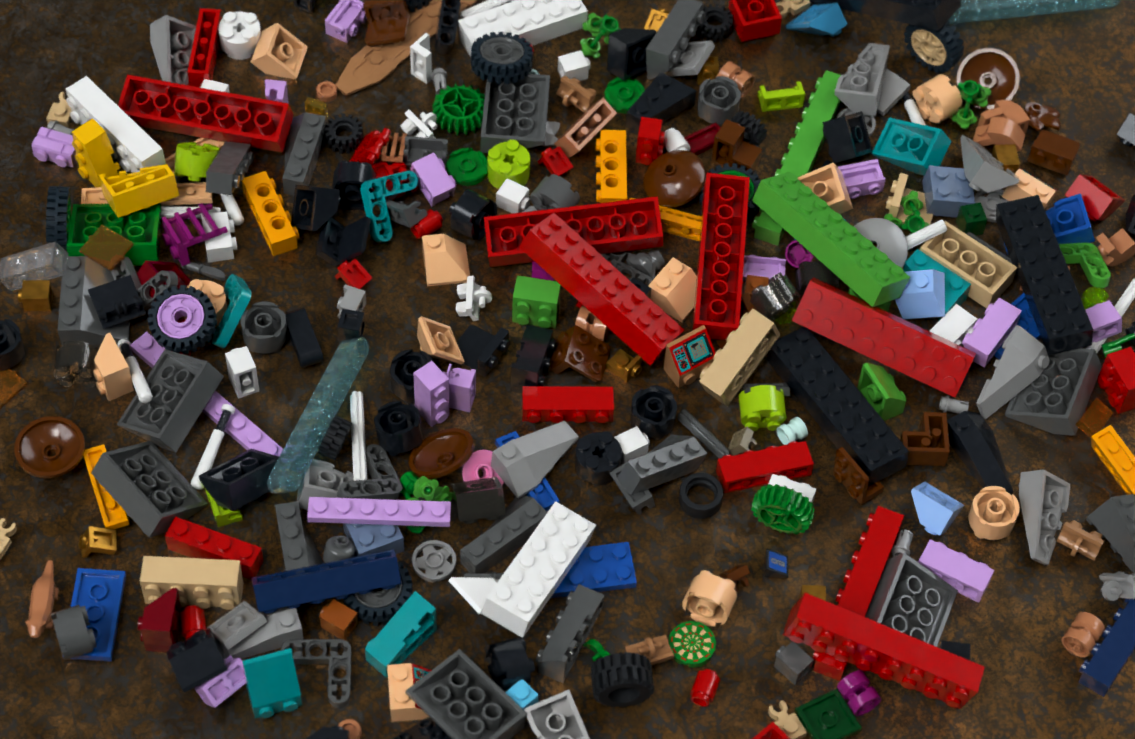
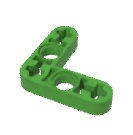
M1059 244L1066 264L1080 263L1092 286L1105 288L1109 285L1110 271L1094 244Z

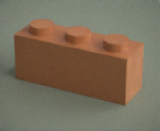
M601 98L554 144L557 147L560 146L569 159L579 152L617 112L604 98Z

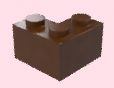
M726 119L715 135L711 163L720 165L722 168L726 163L729 164V167H732V164L735 163L737 168L743 165L746 166L745 171L750 168L754 173L761 162L762 149L744 141L745 127Z
M924 412L920 423V432L902 431L900 441L909 451L907 465H946L950 453L946 413Z

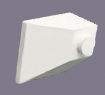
M451 577L449 582L481 614L487 596L500 579Z

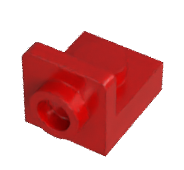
M560 146L555 149L549 147L541 153L542 157L537 161L539 165L544 163L551 174L558 176L573 168V165Z
M356 258L350 263L347 260L337 268L339 272L334 276L337 280L341 277L347 285L361 289L372 279L371 275Z

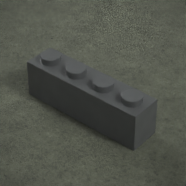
M228 141L224 143L206 172V192L232 195L235 189L239 188L240 180L244 179L245 172L248 173L249 165L253 164L254 152H251V144Z

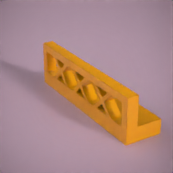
M659 205L663 232L696 241L700 240L701 216Z
M1109 425L1091 436V447L1127 495H1135V456L1114 428Z

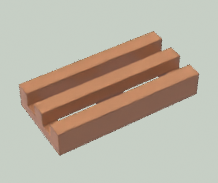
M399 133L389 136L387 145L383 146L381 161L403 162L405 136H407V133H403L402 137H399ZM393 142L390 156H387L389 143ZM397 142H401L399 156L395 157Z

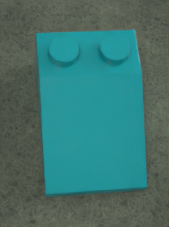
M889 117L871 154L913 173L925 176L929 165L940 166L952 141L942 129Z
M291 648L242 661L248 695L255 719L259 717L268 718L274 715V713L282 711L291 712L302 706Z

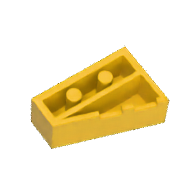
M93 118L72 131V145L76 150L75 159L79 164L78 172L82 178H87L97 188L101 187L98 175L105 174L106 177L119 175L117 170L120 169L118 162L114 163L111 157L114 151L107 133Z
M167 164L139 168L140 172L126 174V171H119L117 176L106 177L105 174L98 175L103 196L118 218L179 196L175 175Z

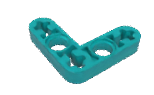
M403 171L367 180L361 185L366 216L371 219L370 234L374 241L386 242L391 239L393 231L385 197L415 189L418 184V177L413 171ZM409 178L408 183L400 184L399 180ZM388 179L393 183L391 191L386 188V181ZM374 187V191L370 193L369 188ZM375 205L380 208V215L378 217L373 214V207ZM383 229L384 234L380 235L379 231Z
M234 274L228 277L224 286V292L230 303L212 338V344L220 348L227 346L252 294L244 279Z

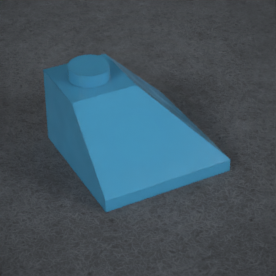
M838 3L811 6L785 25L788 30L835 36L842 32L841 29L847 25V21Z

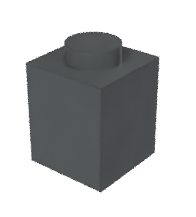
M793 641L787 647L785 645L781 646L775 654L774 667L794 685L812 670L814 659Z

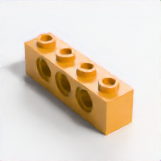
M600 130V138H596V151H600V155H596V168H600V172H596V185H600V189H596V202L606 203L627 200L626 130Z
M266 171L245 177L242 180L243 193L272 255L276 256L297 249V239L300 238L296 226L292 227L291 225L292 219L289 211H285L283 208L284 202L281 194L277 195L275 191L277 188L274 179H269Z

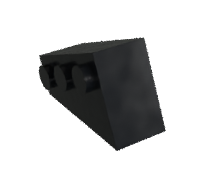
M660 72L627 111L626 128L638 134L641 117L661 119L662 125H664V122L668 119L676 118L683 110L691 109L695 106L696 90Z
M532 325L526 326L521 340V348L516 353L517 361L512 363L511 392L522 394L523 386H544L546 376H543L545 370H549L551 363L549 353H554L556 340L553 339V330Z

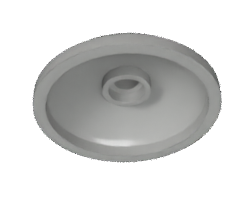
M870 218L854 225L861 235L872 243H876V248L885 253L892 262L901 268L904 266L908 255V244L904 233L895 223L883 218Z

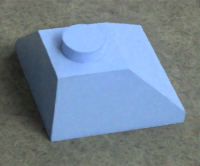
M927 482L917 485L911 491L919 522L932 535H942L945 533L964 507V504Z

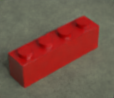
M200 8L187 71L189 86L201 88L204 79L213 80L220 43L218 31L219 23L222 20L220 9Z
M522 387V421L537 423L539 421H550L553 423H560L562 421L576 423L613 422V387Z
M793 441L783 446H769L758 451L749 450L734 456L725 455L717 460L716 472L723 488V494L768 485L772 474L786 476L790 480L811 476L814 463L806 441Z
M178 517L174 518L165 535L167 548L182 555L199 559L240 560L242 576L251 580L253 577H256L264 561L261 547Z

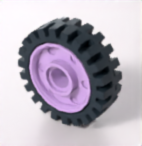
M180 285V288L173 286L170 291L165 289L162 296L160 294L156 296V302L152 301L151 309L148 310L149 318L147 319L152 336L162 348L164 347L169 351L183 352V354H189L190 350L193 352L198 351L197 347L203 348L205 342H209L212 339L211 334H214L216 330L217 316L213 304L206 294L204 295L201 290H196L192 286L189 288L186 285ZM187 317L186 321L182 323L177 322L179 318Z

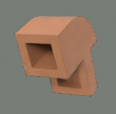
M997 100L994 109H988L981 113L978 126L989 124L991 117H1004L1014 121L1026 133L1030 119L1023 108L1017 103L1009 100Z
M991 117L989 124L976 128L973 140L982 146L1015 144L1017 151H1021L1025 134L1014 121L1004 117Z
M1123 228L1110 238L1104 233L1096 237L1100 243L1098 250L1104 262L1110 267L1123 263L1135 255V242Z

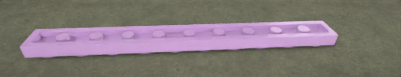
M145 332L130 344L131 351L151 368L154 367L165 349L148 332ZM214 391L202 412L218 424L222 414V405H233L218 392ZM235 408V413L230 416L225 432L246 450L252 448L281 457L286 478L285 484L289 483L302 471L303 465Z

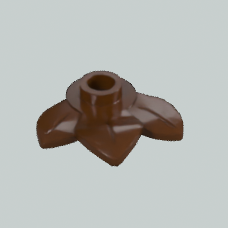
M1032 102L1025 105L1024 111L1030 119L1029 124L1034 129L1041 131L1044 126L1056 130L1060 129L1059 117L1061 114L1055 108L1046 105L1041 106L1038 103Z

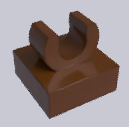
M737 565L719 574V577L730 579L735 585L740 580L743 587H748L749 581L744 576L750 574L747 565Z

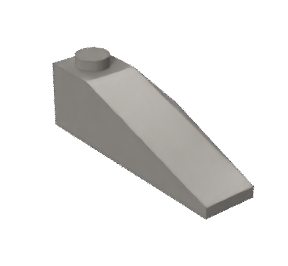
M964 135L961 136L964 173L970 182V187L977 191L983 189L986 192H991L1018 184L1019 178L1009 169L1004 171L1003 163L992 157V154L981 144Z
M569 689L524 708L531 728L539 739H590Z

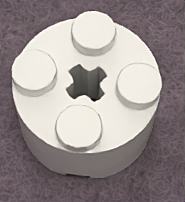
M227 12L218 26L220 46L222 51L227 53L228 57L236 60H244L251 57L261 36L260 24L254 13Z

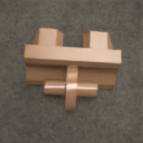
M563 76L560 80L561 85L557 95L563 98V105L568 107L572 104L585 113L595 100L596 91L591 88H583L580 81L575 77L570 79L567 76Z
M1072 520L1070 523L1065 522L1057 542L1072 549L1071 556L1075 557L1078 552L1095 561L1104 540H1102V534L1096 531L1088 533L1082 530L1081 523Z
M666 635L652 639L647 637L643 642L625 647V652L646 656L651 661V665L660 664L674 658V653L670 648Z

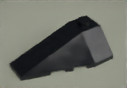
M963 411L947 419L950 446L982 488L1000 486L1005 488L1006 492L1010 495L1013 494L1014 491L993 430L981 414Z

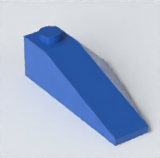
M1081 194L1061 199L1055 202L1052 208L1045 211L1058 244L1095 242Z

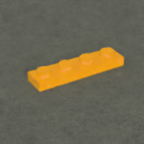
M103 444L86 449L83 457L106 529L114 530L128 526L129 522L125 510L91 474L102 453L107 452Z

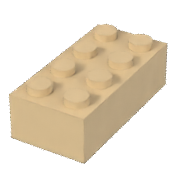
M945 221L947 231L927 240L920 247V251L971 283L968 297L987 308L1013 282L1017 267Z
M753 308L749 313L746 312L742 316L737 330H733L727 337V343L723 349L720 348L715 353L714 361L710 367H705L701 372L699 382L704 390L728 407L779 338L780 333L775 323Z
M143 556L140 584L145 604L152 603L172 588H178L182 607L197 605L202 609L221 607L222 609L231 610L241 603L244 582L240 560Z

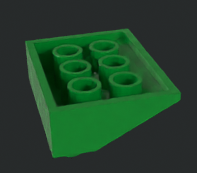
M161 203L119 218L109 204H73L67 240L68 256H87L111 262V259L115 256H126L130 258L133 266L143 265L146 260L159 261Z

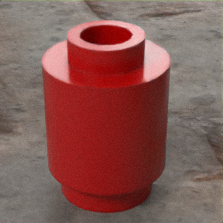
M429 209L427 211L428 215L410 228L417 239H421L425 235H431L442 227L443 218L438 211Z
M190 605L180 613L182 634L186 640L190 639L199 630H207L204 609L199 608L197 605Z
M711 669L698 671L690 692L691 701L694 704L708 707L713 702L720 683V678L715 671Z

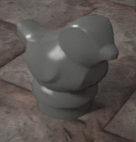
M658 250L650 251L648 254L644 252L636 255L628 253L626 260L627 265L650 276L652 279L656 277V270H660L665 265L664 258Z

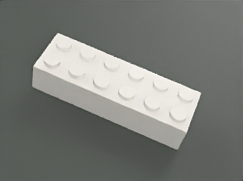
M516 0L458 20V37L470 57L473 42L477 41L479 37L482 38L484 34L490 36L491 32H495L496 35H498V32H503V35L510 32L512 36L517 34L519 38H525L533 46L582 29V24L587 21L588 10L581 0Z
M87 76L66 88L68 96L66 101L71 108L70 116L76 124L80 123L83 125L93 118L106 131L114 151L111 157L113 160L117 159L120 162L124 171L136 173L140 172L139 168L166 164L163 148Z
M555 501L487 596L481 614L523 638L589 543L596 525Z

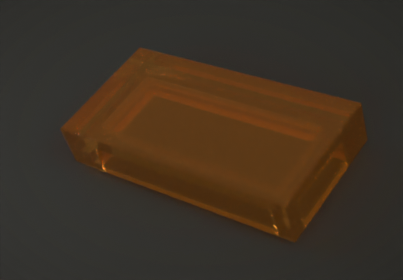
M1096 398L1075 425L1091 438L1092 435L1101 431L1114 412Z

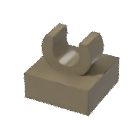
M745 427L735 432L728 447L730 454L733 456L739 453L743 454L750 450L748 446L751 448L756 446L757 441L752 438L754 431Z

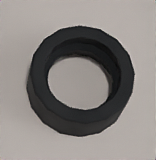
M698 472L689 475L683 480L680 485L679 504L687 515L693 518L705 519L712 517L719 511L722 505L723 488L714 476ZM693 487H706L714 493V500L710 504L697 505L688 499L687 492Z

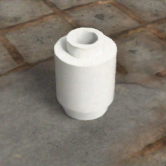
M675 128L665 131L663 145L668 152L674 150L690 151V145L680 131Z

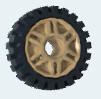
M947 21L940 30L911 24L905 29L904 41L908 43L906 45L907 49L912 50L910 52L911 56H916L915 60L918 63L921 61V66L924 68L928 66L930 71L934 70L936 73L940 71L944 73L950 70L964 54L963 40L959 39L961 35L959 32L954 31L956 29L954 25H949L950 21Z

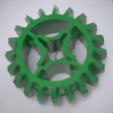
M455 83L452 88L447 85L446 90L441 89L439 95H436L435 101L432 104L433 113L437 116V125H440L442 130L447 129L449 134L455 131L457 136L460 132H464L467 135L468 131L474 133L476 128L481 129L485 94L481 93L479 88L474 90L473 85L466 87L464 83L462 86H457Z
M778 484L762 486L755 493L751 508L753 515L758 518L759 522H763L765 527L769 526L772 530H778L780 533L786 532L788 535L791 533L796 535L799 532L804 533L811 526L815 511L813 503L809 502L808 497H803L802 493L794 491V488L789 489Z

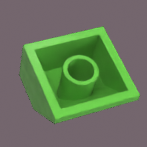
M870 363L863 364L857 389L884 421L902 414L906 404V397L896 387L893 376L890 373L888 374L883 366Z

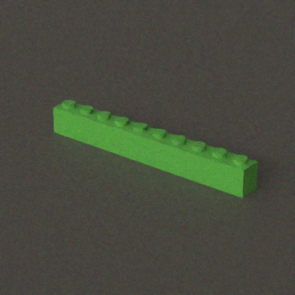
M825 70L823 77L818 78L815 89H817L816 93L812 92L808 102L810 106L809 108H804L801 118L803 121L802 123L798 122L795 129L796 137L790 139L788 145L789 152L788 154L784 153L781 160V165L783 166L781 169L778 168L776 170L775 176L790 172L800 177L811 172L826 139L823 134L824 126L822 122L834 119L842 103L834 95L838 78L841 75ZM760 208L759 212H761L760 217H755L752 228L755 229L754 238L778 246L785 229Z

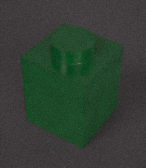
M981 202L960 206L956 223L959 230L965 234L971 232L976 236L983 235L987 217Z

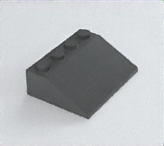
M529 74L527 77L524 76L523 80L518 79L516 83L510 81L509 84H505L504 81H501V84H496L495 80L490 83L487 78L480 152L488 153L495 145L511 139L517 140L526 149L545 144L550 75Z
M63 256L57 330L61 345H101L105 335L111 333L116 344L121 339L129 340L130 320L103 329L88 289L115 281L110 270V262L87 256Z
M1078 348L1048 355L1051 367L1044 369L1036 380L1010 400L1005 416L1052 434L1075 436L1102 368L1095 349Z
M164 349L146 378L153 396L152 400L149 403H142L136 393L117 425L147 441H151L163 449L176 453L224 376L207 361Z
M151 441L102 453L91 472L99 484L108 491L149 538L167 532L175 517L186 520L208 505L206 500Z
M902 553L887 560L865 617L937 647L958 590L907 554Z
M460 649L405 692L452 739H511L524 729L527 713Z

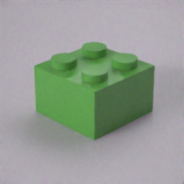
M517 275L513 293L512 322L521 325L528 324L556 329L560 309L561 285L557 281Z

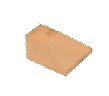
M446 234L422 236V252L427 287L467 283V276H470L466 244Z
M422 316L418 318L417 338L421 351L439 360L457 364L465 362L450 326Z

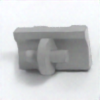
M1118 571L1116 573H1102L1099 575L1100 580L1104 582L1101 592L1106 600L1115 601L1118 598L1135 599V573L1125 574Z

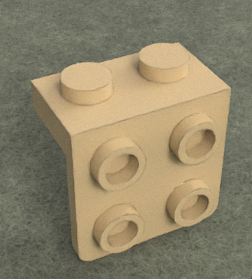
M900 173L898 181L893 180L890 192L894 193L893 197H888L886 209H889V214H892L894 218L900 219L904 224L905 219L910 215L904 214V208L900 205L902 196L905 197L915 190L905 188L908 175ZM916 191L918 199L923 202V208L918 210L920 211V217L930 225L933 214H927L924 193Z

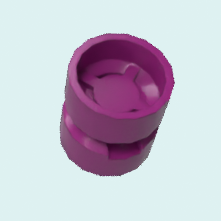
M797 240L791 241L785 249L787 262L793 267L803 268L811 263L813 259V254Z
M862 670L850 673L837 685V689L843 698L849 700L848 705L855 716H861L870 712L882 699L874 687H869L870 681Z

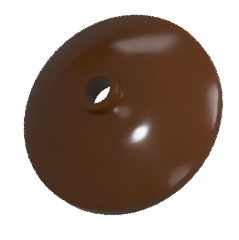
M982 48L970 53L960 64L957 72V86L960 82L964 83L967 80H973L977 84L989 88L991 95L987 99L988 105L981 107L978 104H972L971 106L981 110H992L997 100L1011 101L1019 87L1020 74L1017 64L1007 53L995 48ZM989 78L992 80V83L986 85L984 80Z
M674 150L666 152L657 157L647 168L643 179L645 193L648 197L658 196L660 206L678 207L693 200L702 190L706 178L705 167L700 158L689 151Z
M58 416L42 417L30 422L20 431L14 445V453L19 466L28 474L39 478H55L70 472L79 464L85 451V440L80 428L72 421Z
M451 428L436 432L422 440L421 446L413 449L409 457V467L418 477L425 476L428 479H437L448 476L459 470L469 460L474 450V440L471 434L464 429Z

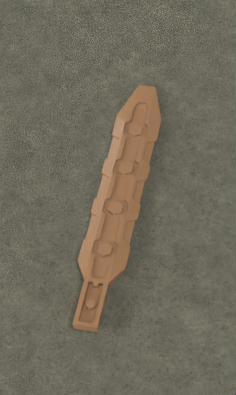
M442 0L429 1L427 6L422 4L423 9L418 10L415 8V12H409L410 18L404 41L377 46L366 45L349 60L336 83L337 90L348 96L381 82L396 70V66L410 56V46L425 33L429 34L430 38L436 34L438 14ZM460 0L459 14L478 0Z

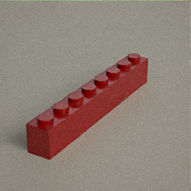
M881 506L877 507L875 514L870 513L866 526H869L868 532H862L858 543L862 547L860 551L855 550L851 560L854 567L852 570H847L843 583H846V587L844 590L840 588L835 602L839 603V607L863 617L866 616L900 531L904 515ZM815 651L812 657L815 662L813 671L841 681L848 662L838 661L830 654Z

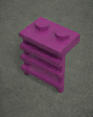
M200 203L198 204L199 208L193 210L189 207L185 213L179 215L176 212L174 217L169 219L166 216L161 218L165 232L162 234L163 241L166 246H170L172 257L178 259L182 266L190 264L187 247L228 232L226 226L218 229L209 215L208 211L213 209L211 203L207 205ZM201 213L212 231L206 233L195 215ZM189 218L200 236L194 238L183 220Z

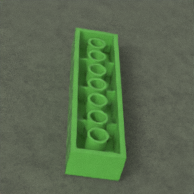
M787 172L760 181L752 201L871 307L901 297L910 276L900 266L892 262L885 253L876 248L869 239L861 235L854 226L845 221L839 213L829 207L824 200L814 194L809 187L798 180L796 175Z

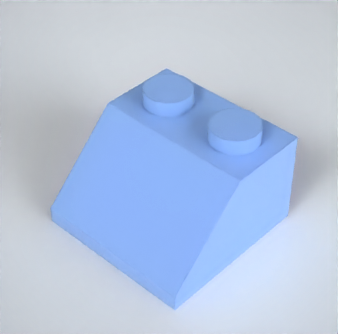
M934 269L905 272L910 276V279L901 297L895 299L902 319L945 317V273Z

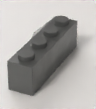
M678 0L646 48L647 79L652 80L660 72L666 73L670 71L673 64L678 62L680 53L687 48L690 38L695 36L699 24L704 22L703 2L696 0Z
M304 112L292 119L285 143V168L282 178L284 194L294 196L295 185L309 186L325 139L326 116Z
M671 434L647 454L627 461L617 479L630 495H634L697 471L708 453L695 437Z
M1135 495L1114 496L1088 515L1086 521L1098 529L1097 532L1102 534V538H1106L1111 543L1110 548L1115 553L1118 552L1123 557L1122 561L1135 573Z
M525 495L519 499L515 497L485 533L460 550V563L469 573H485L523 546L547 512L532 497Z
M298 501L276 504V517L285 571L323 564L324 562L300 514Z
M578 584L575 592L570 591L566 600L568 605L565 611L561 610L559 612L555 630L551 629L545 641L547 643L545 649H540L536 656L535 662L538 663V673L564 684L604 606L605 595Z

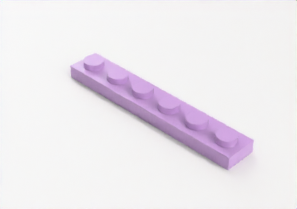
M309 497L307 520L308 522L450 527L451 502Z

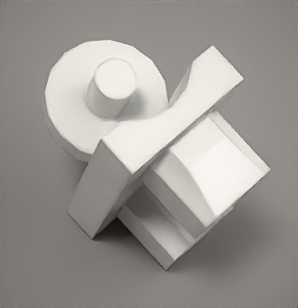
M410 110L404 113L407 119L400 127L408 136L418 129L420 132L415 137L435 138L433 132L429 129L435 130L437 128L435 123L437 116L433 112L428 114L422 112L420 114L421 121Z
M474 275L467 276V283L457 285L459 298H466V301L456 303V312L459 317L470 316L472 321H478L480 308H484L485 304L492 301V293L487 291L485 286L480 287V285L476 284Z

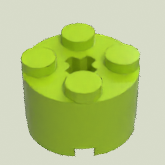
M511 139L507 142L499 143L488 151L487 173L489 182L498 189L507 178L522 186L526 185L530 175V154L517 140Z
M196 142L178 143L174 175L188 176L190 181H201V177L206 178V172L219 153V147L203 143V146L196 145Z
M758 385L751 387V392L746 394L742 391L738 398L741 423L745 427L750 428L752 431H757L759 428H768L770 431H775L786 420L784 392L781 388L780 391H777L776 386Z

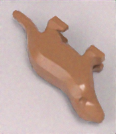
M52 560L47 561L43 574L35 581L31 591L29 620L25 623L32 638L40 637L45 627L48 629L54 626L50 613L53 611L54 601H57L59 590L58 587H55Z

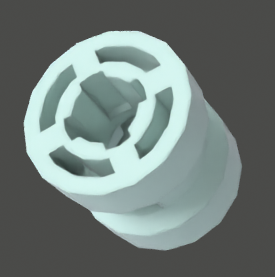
M794 417L789 421V424H782L776 429L783 445H787L797 439L802 440L808 436L807 427L799 417Z

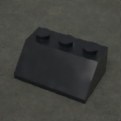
M252 448L199 475L200 482L218 506L227 508L230 511L240 510L243 505L260 499V496L273 492L279 486L286 483L282 458Z

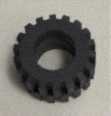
M630 652L614 653L600 658L592 664L593 697L602 705L611 707L631 706L644 702L654 693L651 661L644 655Z

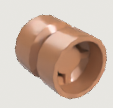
M732 61L727 62L717 75L734 80L741 91V99L750 92L755 82L754 75L746 70L741 71V67Z
M581 306L575 325L599 340L605 341L609 328L585 306Z
M1080 612L1062 637V644L1070 653L1079 657H1087L1094 648L1095 642L1100 639L1105 631V626L1093 614Z

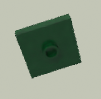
M837 688L796 707L794 711L811 739H847L862 730V727Z

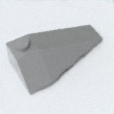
M168 15L150 24L151 46L162 81L188 85L187 71L196 26Z
M869 43L860 53L854 65L851 64L846 74L838 78L834 95L854 113L862 111L863 115L876 116L890 45Z
M1016 325L1002 345V348L1005 350L1001 359H996L993 365L995 370L992 379L986 380L976 402L979 412L984 419H987L1036 380L1049 365L1050 359L1045 346L1019 325Z
M562 421L513 439L492 451L491 467L519 499L540 485L545 475L551 472L557 461L568 452L579 436L566 421Z
M305 457L297 492L299 508L308 510L309 497L337 498L340 485L346 481H354L353 473L347 471L345 474L334 469V464ZM364 489L367 493L375 494L371 489Z
M1044 469L1021 472L1019 499L1031 559L1043 565H1049L1056 544L1054 536L1056 530L1061 529L1062 522L1060 518L1062 512H1066L1068 508L1070 483Z
M282 607L272 613L260 612L267 620L264 625L229 650L220 644L225 658L231 655L233 659L238 657L243 659L281 648L283 643L288 640L303 639L302 627L296 608Z

